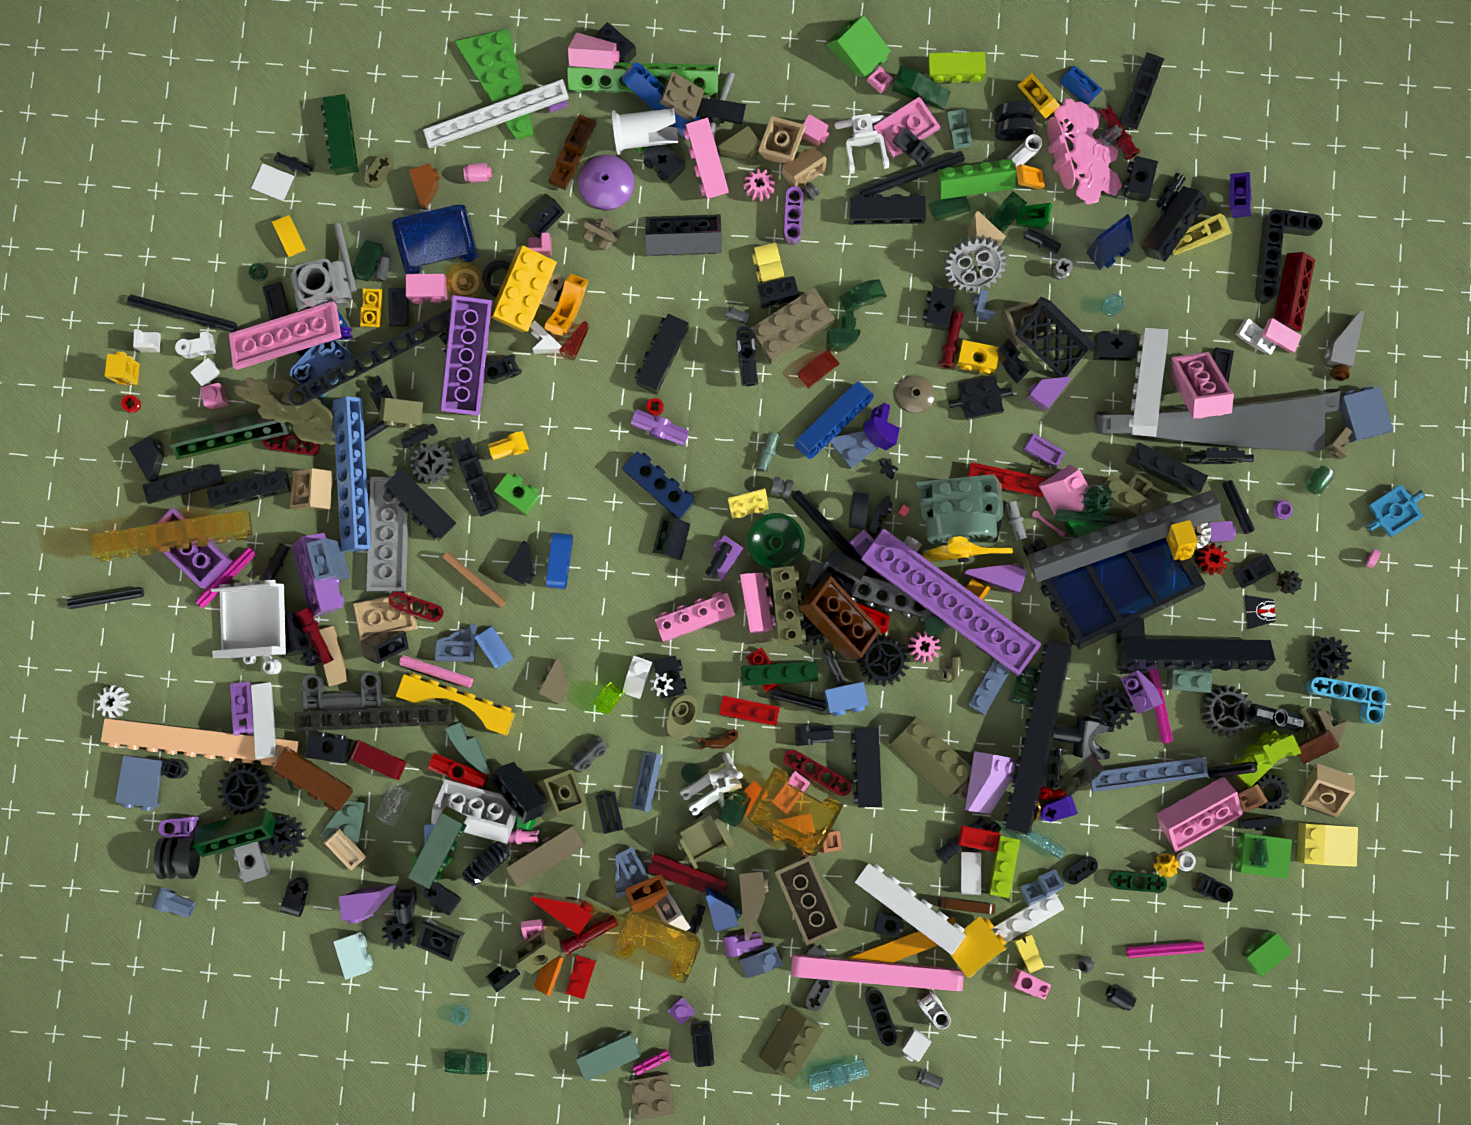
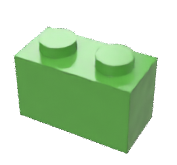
M1273 931L1263 933L1259 937L1260 940L1256 944L1247 946L1244 950L1245 953L1241 955L1252 970L1261 977L1292 953L1278 933Z

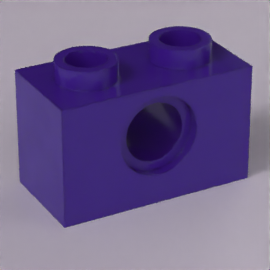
M1250 172L1230 174V210L1232 218L1252 216Z

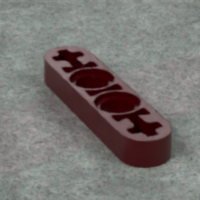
M789 750L784 754L786 765L841 796H846L851 792L852 784L849 780L796 750ZM788 754H797L796 758L800 761L801 757L805 758L801 763L800 769L796 768L799 765L798 763H789ZM807 762L814 764L815 770L813 773L808 774L804 771V765ZM829 772L832 779L829 783L821 781L822 773ZM835 776L839 777L837 782L843 784L844 782L847 783V791L844 790L841 793L839 792L840 788L838 786L834 785V788L830 787L834 783Z

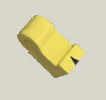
M1028 932L1012 939L1029 974L1044 968L1032 934Z

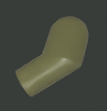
M952 657L951 667L941 674L942 680L946 683H950L960 676L961 657Z

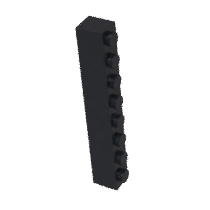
M1122 639L1116 648L1120 668L1128 670L1147 669L1152 671L1166 669L1171 671L1184 669L1190 671L1193 669H1203L1204 671L1221 669L1222 671L1239 669L1240 671H1247L1249 669H1258V671H1265L1276 661L1271 640Z

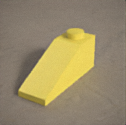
M1220 213L1190 227L1173 250V255L1231 234L1232 232L1226 217Z

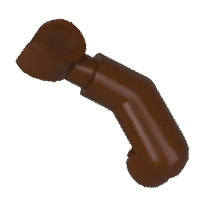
M730 729L718 739L705 740L704 738H698L696 742L703 741L704 746L697 749L704 750L706 747L724 749L738 739V731Z

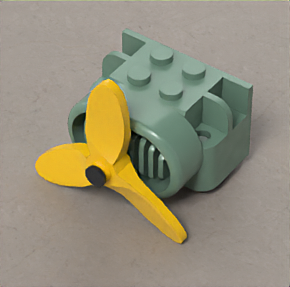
M994 474L916 482V486L920 489L921 499L919 500V505L921 506L922 518L926 521L927 540L932 544L945 545L924 552L922 557L926 560L936 562L958 559V562H968L969 556L989 553H1013V548L983 547L973 544L990 541L997 537V522L1003 517L1002 485Z

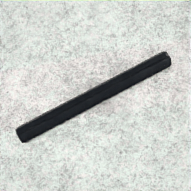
M962 151L929 162L924 167L919 166L859 189V194L864 195V197H870L935 173L938 169H945L965 161Z
M132 294L127 299V303L135 307L229 332H236L237 323Z
M800 490L796 491L792 498L847 557L867 567L864 576L872 577L875 571L861 561V555Z

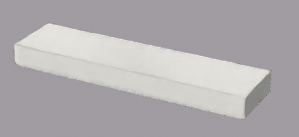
M269 682L251 685L256 759L276 757L272 684Z

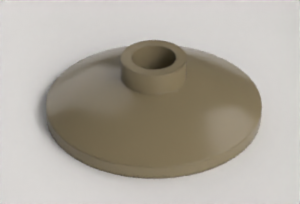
M907 377L898 386L897 400L900 406L908 412H924L934 401V388L924 377ZM918 390L920 392V395L915 396L913 394V391Z

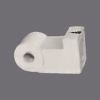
M207 331L201 332L200 338L192 340L181 339L175 345L176 352L185 358L216 353L213 335Z

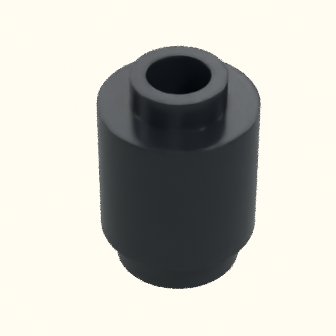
M1116 983L1110 985L1105 992L1106 1000L1122 1010L1130 1011L1136 1003V997L1133 996V993Z

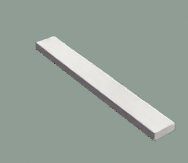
M562 79L423 129L427 145L431 149L569 99Z

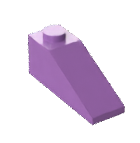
M1012 563V565L1007 564L966 570L963 576L974 578L977 581L1018 594L1021 591L1027 570H1024L1020 564Z

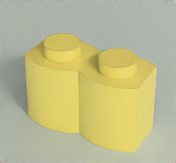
M772 243L755 247V253L751 255L753 264L758 265L759 271H756L758 283L762 282L763 284L785 278L777 244Z

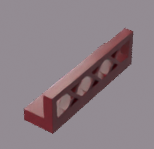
M1305 252L1287 253L1274 315L1276 321L1296 332H1301L1315 265V259Z
M658 853L653 854L648 868L650 873L661 874L663 878L705 894V888L707 887L723 894L727 884L726 879L700 869H694L692 866Z

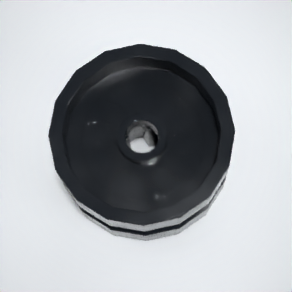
M1013 101L994 108L993 116L995 123H997L994 127L996 139L1008 142L1025 140L1032 134H1036V122L1033 120L1036 116L1034 104L1025 101Z

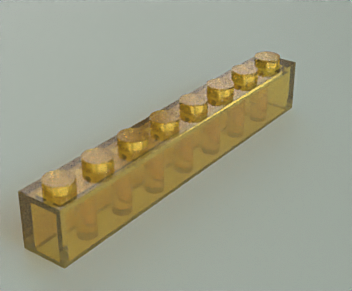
M241 510L90 534L92 558L99 559L100 562L112 561L113 557L127 559L131 558L132 554L138 553L139 556L151 555V551L157 550L158 553L170 552V548L176 547L178 550L189 549V545L195 544L197 547L208 546V542L213 541L220 544L226 543L228 539L235 538V540H245L247 536L253 535L250 512Z

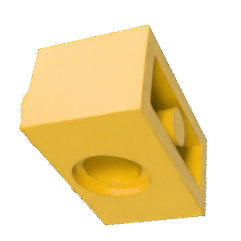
M1033 73L1017 85L1045 119L1060 106Z
M962 340L956 366L965 371H972L974 369L979 370L981 374L990 375V373H994L998 362L997 350L1000 347ZM980 355L982 362H976L973 356Z
M1190 520L1173 524L1170 527L1167 542L1174 560L1189 559L1195 551L1198 540Z

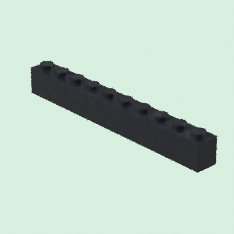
M1048 639V644L1043 646L1042 655L1045 657L1043 663L1040 662L1038 667L1040 679L1039 682L1035 681L1033 692L1036 693L1035 700H1031L1029 711L1032 712L1031 718L1026 720L1025 730L1028 731L1026 738H1022L1020 749H1023L1022 757L1018 756L1016 768H1019L1017 776L1014 775L1012 780V787H1014L1013 795L1009 794L1007 806H1010L1008 814L1005 813L1003 819L1006 831L1030 836L1073 649L1072 644Z

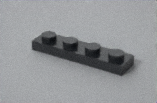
M217 464L143 484L142 486L147 503L152 504L224 484L220 465Z

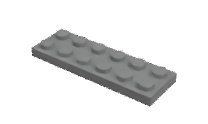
M370 477L369 526L371 549H368L366 591L406 592L409 512L405 513L398 506L399 502L395 498H389L384 492L386 490L384 484L392 477Z

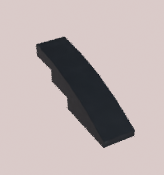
M1148 52L1145 54L1123 111L1120 124L1135 130L1138 129L1165 58Z
M702 98L696 116L700 120L708 118L709 121L724 124V121L742 125L746 104Z
M470 437L453 443L452 447L480 517L497 511L498 507Z

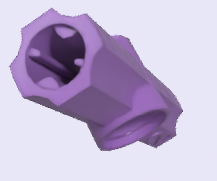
M638 409L632 417V426L647 431L651 436L658 439H666L684 446L688 438L689 430L676 426L663 417H655Z

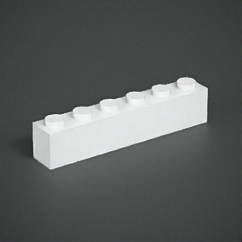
M1145 328L1144 335H1140L1139 347L1143 348L1142 351H1138L1137 362L1141 364L1140 367H1136L1135 378H1139L1138 383H1134L1133 394H1136V399H1132L1131 411H1134V416L1130 415L1129 427H1133L1132 435L1156 437L1169 329Z
M868 863L855 883L953 955L966 937L963 933L965 929L957 923L954 925L950 924L947 921L949 917L941 911L935 913L930 909L932 905L924 899L919 901L915 898L916 893L910 888L906 887L903 889L898 885L900 881L892 875L889 878L882 873L884 869L874 863L872 866Z

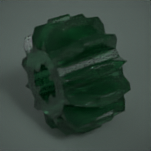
M1091 484L1090 487L1085 488L1086 493L1082 494L1084 498L1081 501L1084 504L1083 510L1090 516L1098 517L1109 513V507L1113 506L1111 501L1114 498L1111 497L1112 491L1108 489V486Z

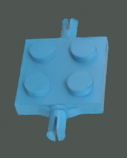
M1402 484L1368 505L1375 520L1367 524L1366 527L1371 532L1380 526L1388 537L1399 533L1423 517L1416 502L1425 497V494H1422L1424 492L1420 490L1416 494L1410 495Z

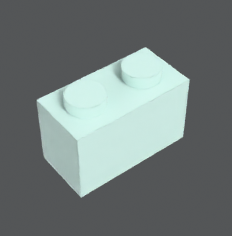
M361 932L334 941L345 980L372 970L373 961L370 954L367 955L365 948L367 947V942L364 935L361 936Z

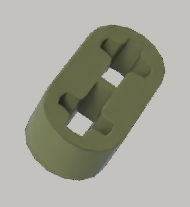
M386 154L379 155L364 175L365 182L369 187L378 188L382 185L393 170L394 163L392 159ZM387 161L389 165L382 167L381 162ZM371 176H372V177H375V176H376L377 181H374V180H373V181L371 182L370 177H371Z

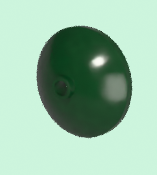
M770 513L760 517L752 525L748 533L747 546L752 559L759 566L771 570V568L793 566L800 559L804 551L805 537L801 526L792 517L782 513ZM778 540L779 546H773L772 542Z

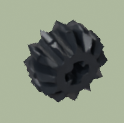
M395 916L392 917V922L387 920L385 922L387 927L382 928V931L387 933L382 936V939L388 938L386 946L393 943L392 948L395 950L398 945L401 949L405 948V944L410 945L412 942L409 938L415 937V934L410 932L415 929V926H408L411 921L400 924L396 921ZM397 929H401L399 932L402 931V935L399 937L396 936L397 933L395 934Z

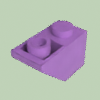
M1139 670L1121 678L1137 714L1163 704L1155 685Z

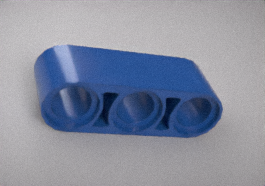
M553 532L546 587L566 589L573 544L572 534Z

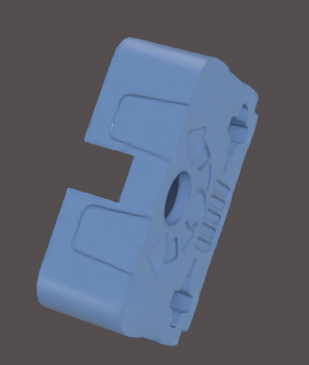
M332 340L312 346L291 368L290 375L302 385L355 357L337 340ZM327 344L332 346L330 350L326 347ZM347 365L344 372L346 373L352 365ZM301 372H304L306 376L302 377ZM338 376L332 380L327 378V382L331 385L336 384ZM312 383L310 391L314 394L319 393L321 385ZM327 393L317 397V399L323 398Z

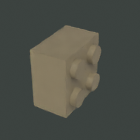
M1039 298L1005 309L1001 315L1011 343L1017 349L1026 345L1015 333L1038 306L1036 302ZM1042 312L1037 316V323L1044 322V314ZM1049 325L1048 334H1053L1052 326ZM1044 326L1037 327L1036 336L1044 335ZM1028 328L1024 332L1023 336L1025 338L1032 337V328Z

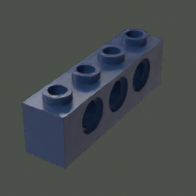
M637 451L622 467L623 471L671 514L681 520L694 506L695 502L692 500L694 496L687 490L683 492L679 488L680 484L674 478H667L664 475L666 472L659 465L655 467L650 463L652 459L644 452L640 454ZM649 468L651 473L649 476L644 477L640 474L641 470ZM658 480H662L665 482V486L662 489L655 488V483ZM671 493L679 494L680 497L676 502L669 500Z

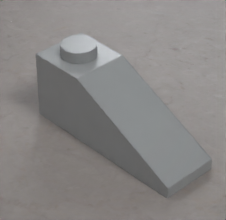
M1365 311L1356 313L1331 344L1326 347L1323 358H1325L1324 365L1332 367L1335 365H1345L1348 368L1353 366Z

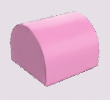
M880 66L867 78V82L880 94L893 81V77Z

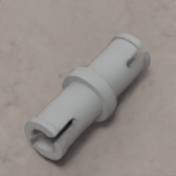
M1017 501L1007 503L1006 509L1010 519L1008 523L1012 526L1015 541L1027 538L1022 522L1024 519L1020 516Z

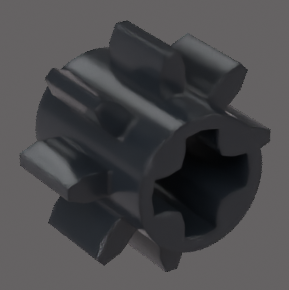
M1285 570L1283 574L1279 575L1277 586L1281 587L1280 591L1285 594L1290 593L1294 595L1296 591L1301 590L1303 579L1298 578L1299 573Z

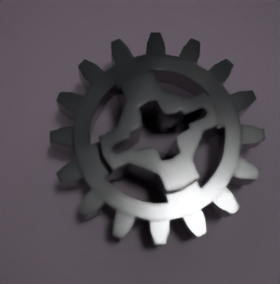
M1324 637L1321 638V641H1315L1316 646H1310L1313 652L1307 654L1308 657L1312 658V660L1308 661V664H1313L1311 671L1318 670L1317 676L1324 674V678H1330L1331 676L1332 679L1338 678V675H1344L1343 669L1349 670V666L1346 664L1352 662L1347 657L1351 652H1346L1345 650L1348 645L1342 646V640L1335 641V637H1329V639ZM1324 647V651L1320 653V649ZM1329 655V657H1332L1333 659H1336V660H1331V661H1330V659H1327V657H1323V656Z
M1107 688L1106 694L1103 691L1099 692L1101 698L1095 697L1094 700L1097 701V704L1092 705L1093 708H1096V711L1092 713L1093 715H1098V718L1112 722L1117 729H1121V724L1128 726L1127 719L1133 720L1134 718L1130 714L1135 713L1136 710L1131 709L1133 704L1129 702V695L1125 696L1126 691L1122 690L1119 693L1118 688H1114L1113 692L1110 688ZM1111 696L1109 698V701L1106 704H1103V701L1107 697ZM1120 698L1124 701L1125 706L1120 702ZM1114 706V707H1116L1117 709H1121V710H1118V711H1114V712H1113V710H1110L1109 708H1106V707ZM1102 711L1106 713L1107 719L1104 717ZM1125 714L1121 720L1117 721L1118 716Z
M281 815L276 816L277 821H275L273 831L275 843L272 838L263 841V844L268 843L269 845L266 848L267 851L273 850V856L279 853V858H283L286 853V856L290 857L292 852L295 854L299 852L297 847L304 846L301 840L306 839L305 836H302L306 829H300L302 822L296 823V817L290 819L289 815H284V818ZM281 823H286L282 829L276 827ZM286 832L285 836L287 837V839L282 840L283 835H281V833ZM286 844L292 845L289 849H282Z

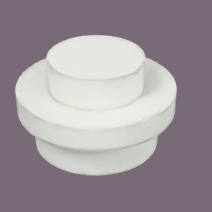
M1182 851L1176 856V860H1178L1180 865L1179 869L1189 871L1194 868L1196 859L1192 853Z

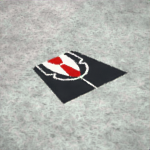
M1245 595L1248 629L1275 622L1276 616L1273 599Z

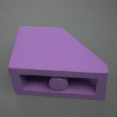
M1071 378L1044 379L1038 384L1034 382L1028 390L1030 395L1027 399L1045 412Z
M725 535L722 539L719 537L713 545L715 548L714 556L717 551H720L719 547L722 542H727L732 546L730 553L726 554L727 558L722 567L717 570L719 580L721 581L724 580L744 550L742 546Z

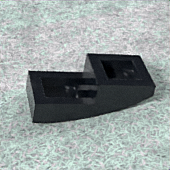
M903 127L892 141L921 167H924L935 153L907 127Z
M1009 339L997 350L1003 367L1014 382L1018 383L1030 371L1018 358L1021 352Z
M1265 554L1232 573L1240 587L1244 589L1277 570L1269 556Z

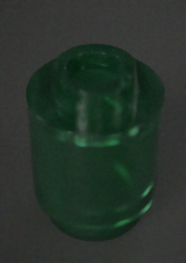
M1326 466L1317 468L1306 482L1307 490L1314 495L1322 494L1333 480V471Z

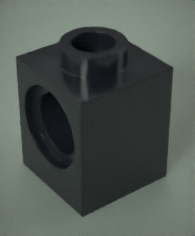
M878 911L873 928L874 932L898 938L899 933L902 934L904 929L902 918ZM887 920L895 922L893 929H885L884 924Z

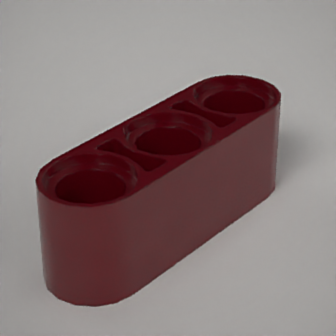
M356 740L348 757L359 764L396 780H400L407 764L405 760L359 740Z

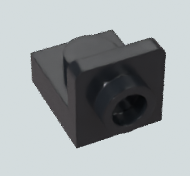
M498 966L486 976V979L497 993L517 978L520 972L517 968L511 972L508 970L504 972Z

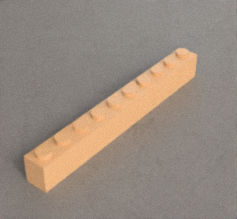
M104 719L101 742L108 743V747L120 748V744L127 745V749L139 750L140 746L146 747V751L158 752V749H165L167 754H177V751H182L185 756L196 757V754L199 753L204 754L203 758L215 759L216 756H223L222 760L234 761L235 758H241L243 763H254V760L261 761V765L273 766V762H276L286 746L300 754L302 741L276 738L277 756L256 759L253 735L241 734L234 736V733L117 719Z

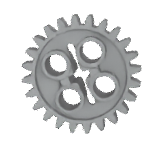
M975 234L972 240L967 236V241L965 242L960 239V245L953 244L954 250L949 249V256H945L946 262L944 267L948 281H952L954 287L958 285L959 290L965 287L966 292L970 288H973V291L976 292L977 288L984 289L985 285L990 288V282L997 283L996 277L1002 278L1001 272L1005 271L1004 265L1007 264L1002 245L999 246L997 240L993 242L992 237L986 240L985 235L978 239L977 234ZM972 250L974 251L976 262L980 272L979 277H977L974 264L970 254V251Z

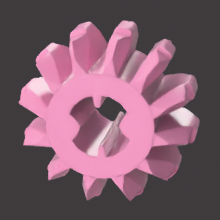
M756 169V174L750 171V177H745L746 184H744V189L747 190L746 195H752L753 201L759 197V201L762 202L763 196L769 199V193H774L775 181H772L773 175H767V170L760 173V169ZM759 183H762L763 187L761 185L760 188L756 187V184L759 185Z
M925 630L923 631V636L916 632L917 639L914 637L910 638L914 644H908L907 646L908 648H914L913 651L909 652V655L916 653L914 661L921 657V663L923 664L926 661V657L929 662H932L933 658L931 655L934 657L939 656L934 650L941 649L940 646H935V643H938L940 640H932L934 633L927 637V631ZM921 642H924V644H928L929 647L926 648L927 652H924V650H920V647L922 646Z

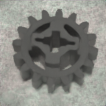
M428 442L426 448L420 445V451L414 450L417 454L416 457H411L415 461L410 464V467L415 468L412 473L418 475L417 479L420 481L424 478L426 484L430 480L433 484H436V479L443 482L442 476L448 477L447 470H452V467L448 464L452 463L453 460L447 458L451 454L444 452L446 449L444 446L439 448L438 443H435L432 447ZM434 451L440 453L443 458L436 457ZM431 460L435 461V463L432 464V468L428 465L429 463H431ZM421 469H427L429 475L422 473Z

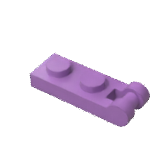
M251 683L230 684L234 736L246 732L253 734ZM247 720V725H240L239 721Z

